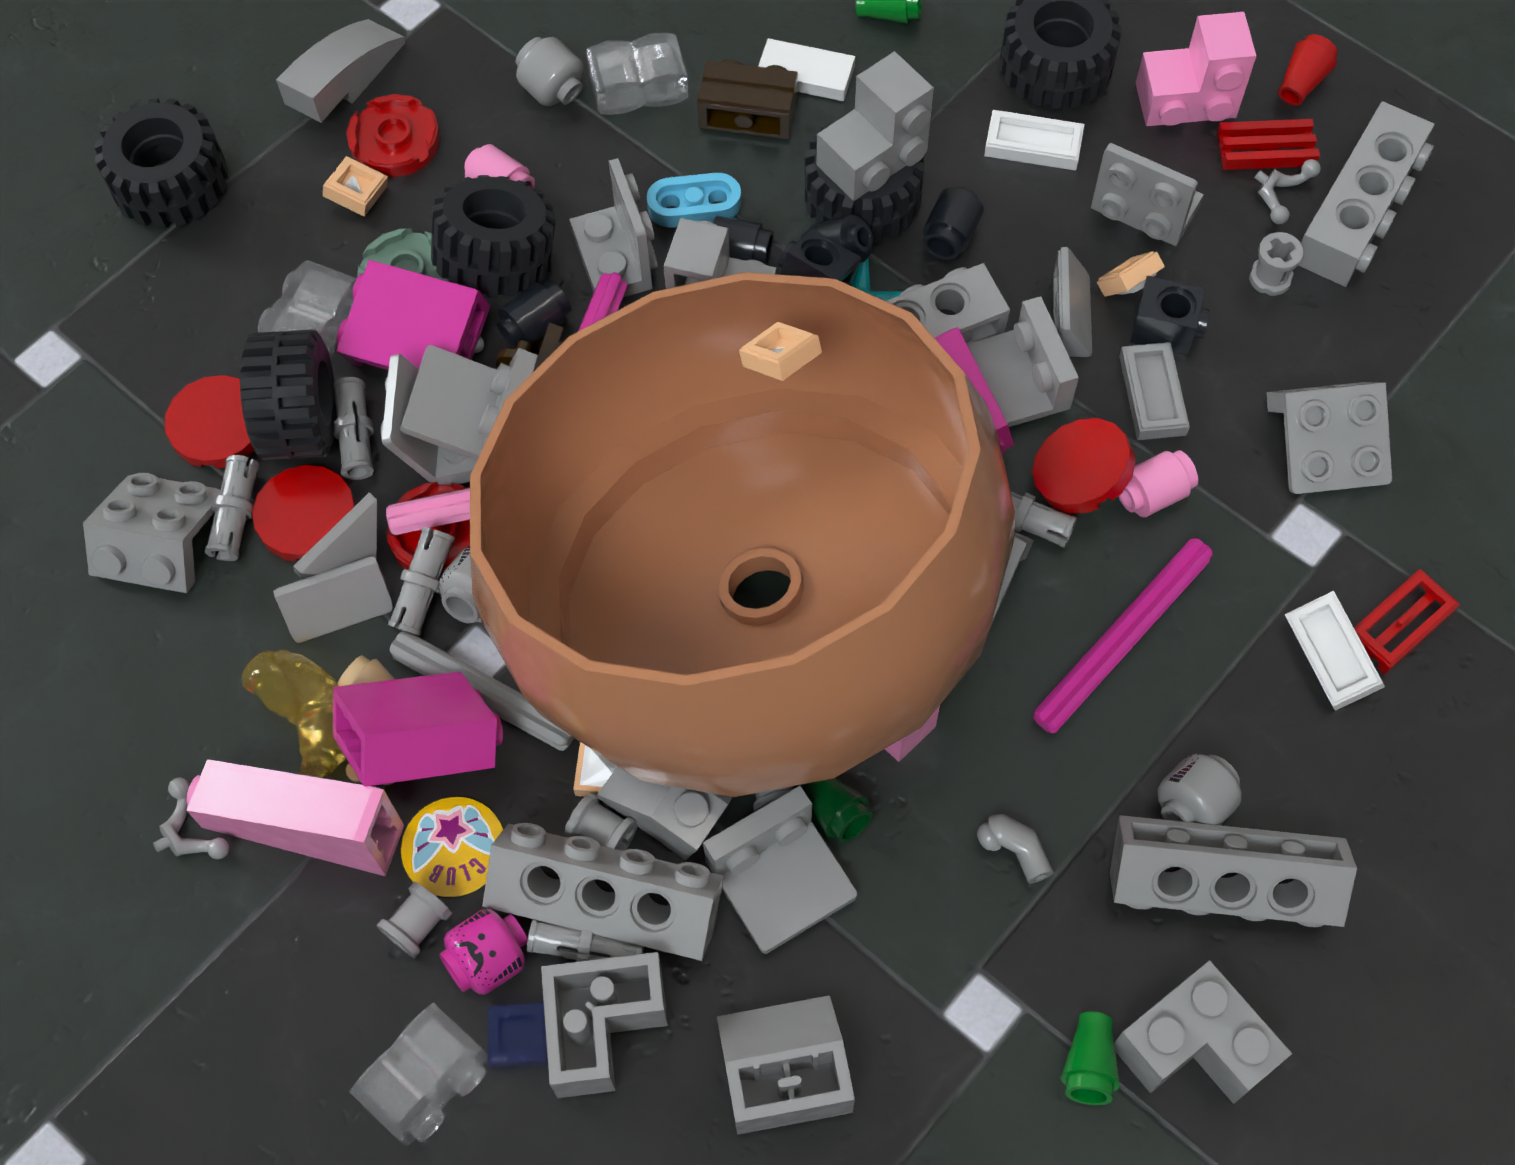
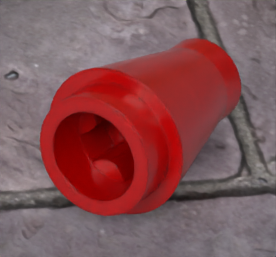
M1312 34L1296 43L1283 82L1278 89V95L1284 102L1293 106L1301 105L1306 96L1335 69L1338 50L1329 39Z

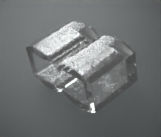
M651 33L632 42L604 41L586 50L588 73L600 114H623L636 110L643 105L649 107L668 106L688 98L687 73L675 34Z
M309 260L304 261L296 271H292L287 275L282 287L283 296L271 308H267L262 313L258 322V333L317 330L331 358L337 346L336 338L339 326L344 319H348L354 302L353 287L357 278Z
M432 1003L406 1027L392 1047L384 1052L363 1073L350 1090V1093L400 1142L406 1146L415 1139L423 1142L443 1122L445 1114L442 1112V1109L447 1102L457 1093L462 1097L467 1095L480 1083L486 1073L483 1064L489 1055L438 1006Z

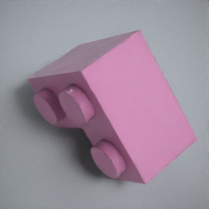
M1244 12L1197 16L1189 48L1143 52L1136 79V87L1146 126H1173L1187 122L1222 121L1237 117L1256 59L1255 48Z

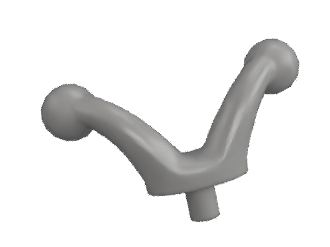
M1314 159L1305 161L1301 168L1302 172L1297 175H1285L1274 169L1269 176L1261 170L1254 176L1256 180L1262 183L1257 193L1270 208V217L1274 223L1283 224L1289 219L1290 215L1289 210L1280 205L1274 191V186H1296L1310 178L1316 177L1321 170L1318 161Z
M174 778L170 781L168 791L172 797L177 798V805L171 817L159 826L163 838L153 842L156 851L160 852L170 847L176 856L208 852L209 856L213 859H223L227 856L230 848L225 839L218 837L212 840L181 838L178 832L187 816L186 810L188 806L186 799L190 784L185 778Z

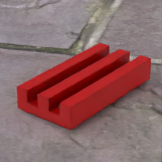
M1313 119L1220 122L1217 130V139L1223 170L1302 167L1303 163L1309 159L1318 161L1320 154L1319 149H1315L1317 139L1316 134H1312L1314 127ZM1278 148H1302L1296 150H1275ZM1254 149H1257L1256 151L1231 152V150H1254Z
M1419 569L1357 624L1354 629L1369 658L1373 657L1380 664L1377 668L1386 675L1449 618L1460 606V603L1424 571ZM1419 586L1427 592L1376 639L1368 634L1372 628ZM1435 600L1442 605L1391 653L1384 648Z

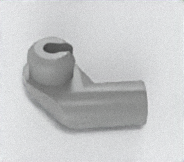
M1005 814L989 816V822H985L978 827L977 837L983 848L997 851L1003 846L1014 852L1029 884L1042 881L1054 873L1041 842L1032 828Z

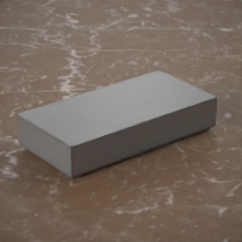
M1171 343L1122 347L1119 358L1137 440L1186 436L1190 426Z

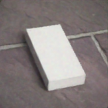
M768 38L758 67L766 68L770 65H779L789 71H797L798 92L844 101L855 68V56Z
M993 110L984 156L1076 171L1084 124Z
M1334 591L1285 614L1335 711L1385 687Z

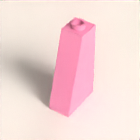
M207 759L201 776L197 775L192 780L187 792L186 801L188 807L186 811L201 828L382 876L387 875L404 828L402 820L384 789L372 786L364 787L360 784Z

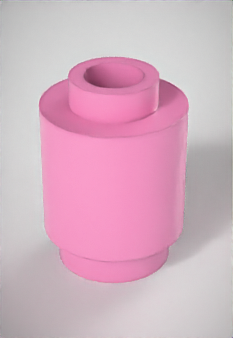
M492 144L474 149L465 161V178H478V175H489V177L505 176L509 177V180H520L528 183L529 188L535 189V179L530 176L529 169Z
M1178 450L1174 453L1164 451L1135 465L1132 479L1123 493L1119 495L1120 501L1129 512H1135L1144 518L1190 495L1191 489L1198 485L1196 468L1188 455L1183 451Z

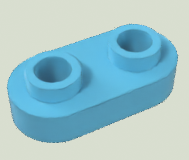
M725 173L663 178L652 184L647 192L648 214L656 224L670 228L677 227L680 218L693 221L704 220L712 223L716 215L733 218L741 208V188L735 178ZM717 201L722 202V203L712 204L713 202H717Z

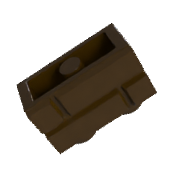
M726 59L721 62L706 60L697 101L699 128L790 140L798 101V72L789 71L779 65H770L765 68L743 65L732 59Z

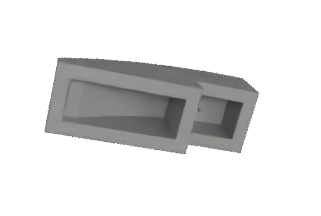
M369 19L352 23L331 33L297 58L276 79L284 104L322 123L342 99L353 104L406 43L404 36Z

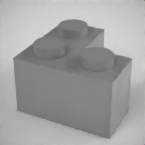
M895 51L856 76L855 109L817 134L816 165L853 201L868 191L878 190L886 183L890 176L906 165H915L927 152L934 87Z
M684 218L679 220L663 266L666 289L743 272L777 274L776 267L767 266L760 261H745L731 258L728 228L717 226L709 221H693Z
M658 952L541 966L549 1082L556 1097L564 1098L616 1091L611 1033L668 1026L663 973Z
M1210 960L1125 1029L1114 1043L1115 1052L1150 1093L1194 1058L1233 1104L1292 1054Z

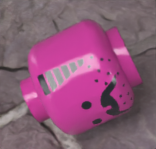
M482 909L445 934L444 945L446 950L439 953V956L462 992L471 988L477 994L485 995L524 969L525 959L521 947L527 944L528 938L512 914L502 919L492 909Z

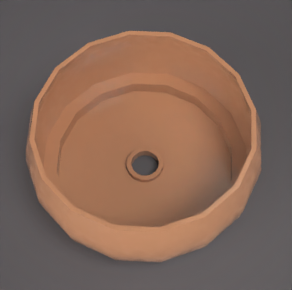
M750 272L738 273L652 292L569 336L505 400L470 474L472 594L481 621L522 695L543 718L640 781L731 797L833 779L920 729L980 657L991 627L1014 543V505L997 430L984 399L964 371L911 312L837 279ZM777 322L818 335L822 350L821 354L783 381L743 367L739 349ZM765 570L778 571L788 576L791 580L786 594L769 607L759 609L745 608L733 600L737 586L746 577L755 572Z

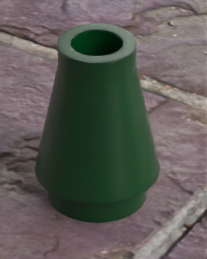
M837 777L797 785L801 786L811 801L812 810L826 836L830 838L835 837L840 843H847L858 837L873 819V812L868 808L869 800Z

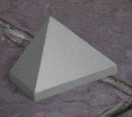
M369 492L293 566L294 573L301 579H306L370 556L376 557L377 499Z

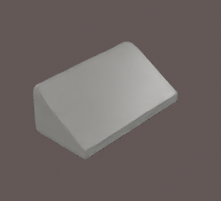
M1061 247L1057 253L1053 272L1054 325L1069 357H1090L1092 354L1090 277L1068 247Z
M370 556L276 588L273 591L290 634L296 643H303L394 610L385 578L375 556Z

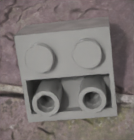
M830 995L717 1016L737 1135L853 1113L855 1097L844 1043Z

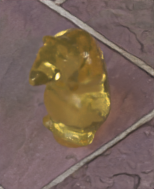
M283 649L275 652L266 650L255 656L242 673V686L249 692L258 695L267 709L288 718L290 723L297 725L299 748L303 757L299 775L325 778L330 775L346 759L333 737V687L338 686L335 679L313 661L303 655L290 653L288 650Z

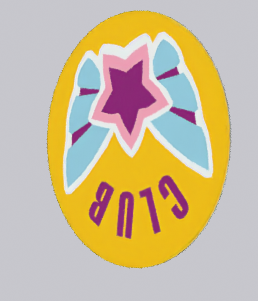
M449 797L437 800L421 809L410 821L404 832L401 843V857L405 871L413 882L419 883L436 896L458 897L472 893L486 884L491 845L503 831L502 825L487 806L476 800L465 797Z

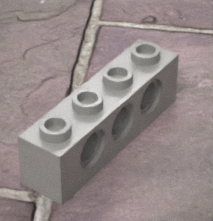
M1382 101L1307 229L1301 242L1303 258L1298 266L1344 287L1349 283L1355 270L1365 273L1378 248L1371 244L1374 236L1384 239L1397 212L1390 210L1393 202L1403 205L1416 180L1409 176L1411 170L1414 169L1421 172L1434 148V145L1427 143V139L1435 125L1434 123Z
M984 263L969 269L965 267L957 268L949 272L943 279L925 286L921 284L913 285L905 289L899 296L886 301L911 312L934 338L958 327L966 343L1004 333L1010 313V308ZM947 309L955 312L956 314L946 315L940 312L939 310Z
M1119 815L1110 867V879L1114 903L1126 904L1135 909L1158 907L1183 910L1192 915L1216 913L1240 916L1250 921L1273 919L1297 922L1307 927H1321L1323 925L1344 927L1357 866L1346 838ZM1170 867H1181V869L1175 872L1164 871ZM1228 873H1238L1230 878L1221 877ZM1285 879H1295L1289 883L1279 884V882Z
M508 823L491 845L482 907L579 931L584 929L593 932L595 935L702 961L713 937L724 875L712 873L707 867L697 863L684 862L674 864L658 860L649 852L639 849L621 851L600 846L598 841L590 837L572 836L567 838L546 833L544 828L532 823H518L515 825ZM541 866L553 869L560 879H553L547 876ZM595 879L609 883L614 892H606L599 888L595 883ZM648 893L662 895L670 905L657 904L650 898Z

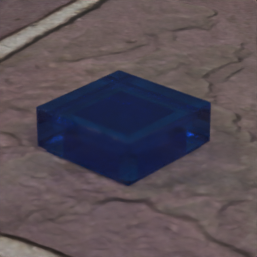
M544 1002L488 1007V1065L491 1069L548 1064Z

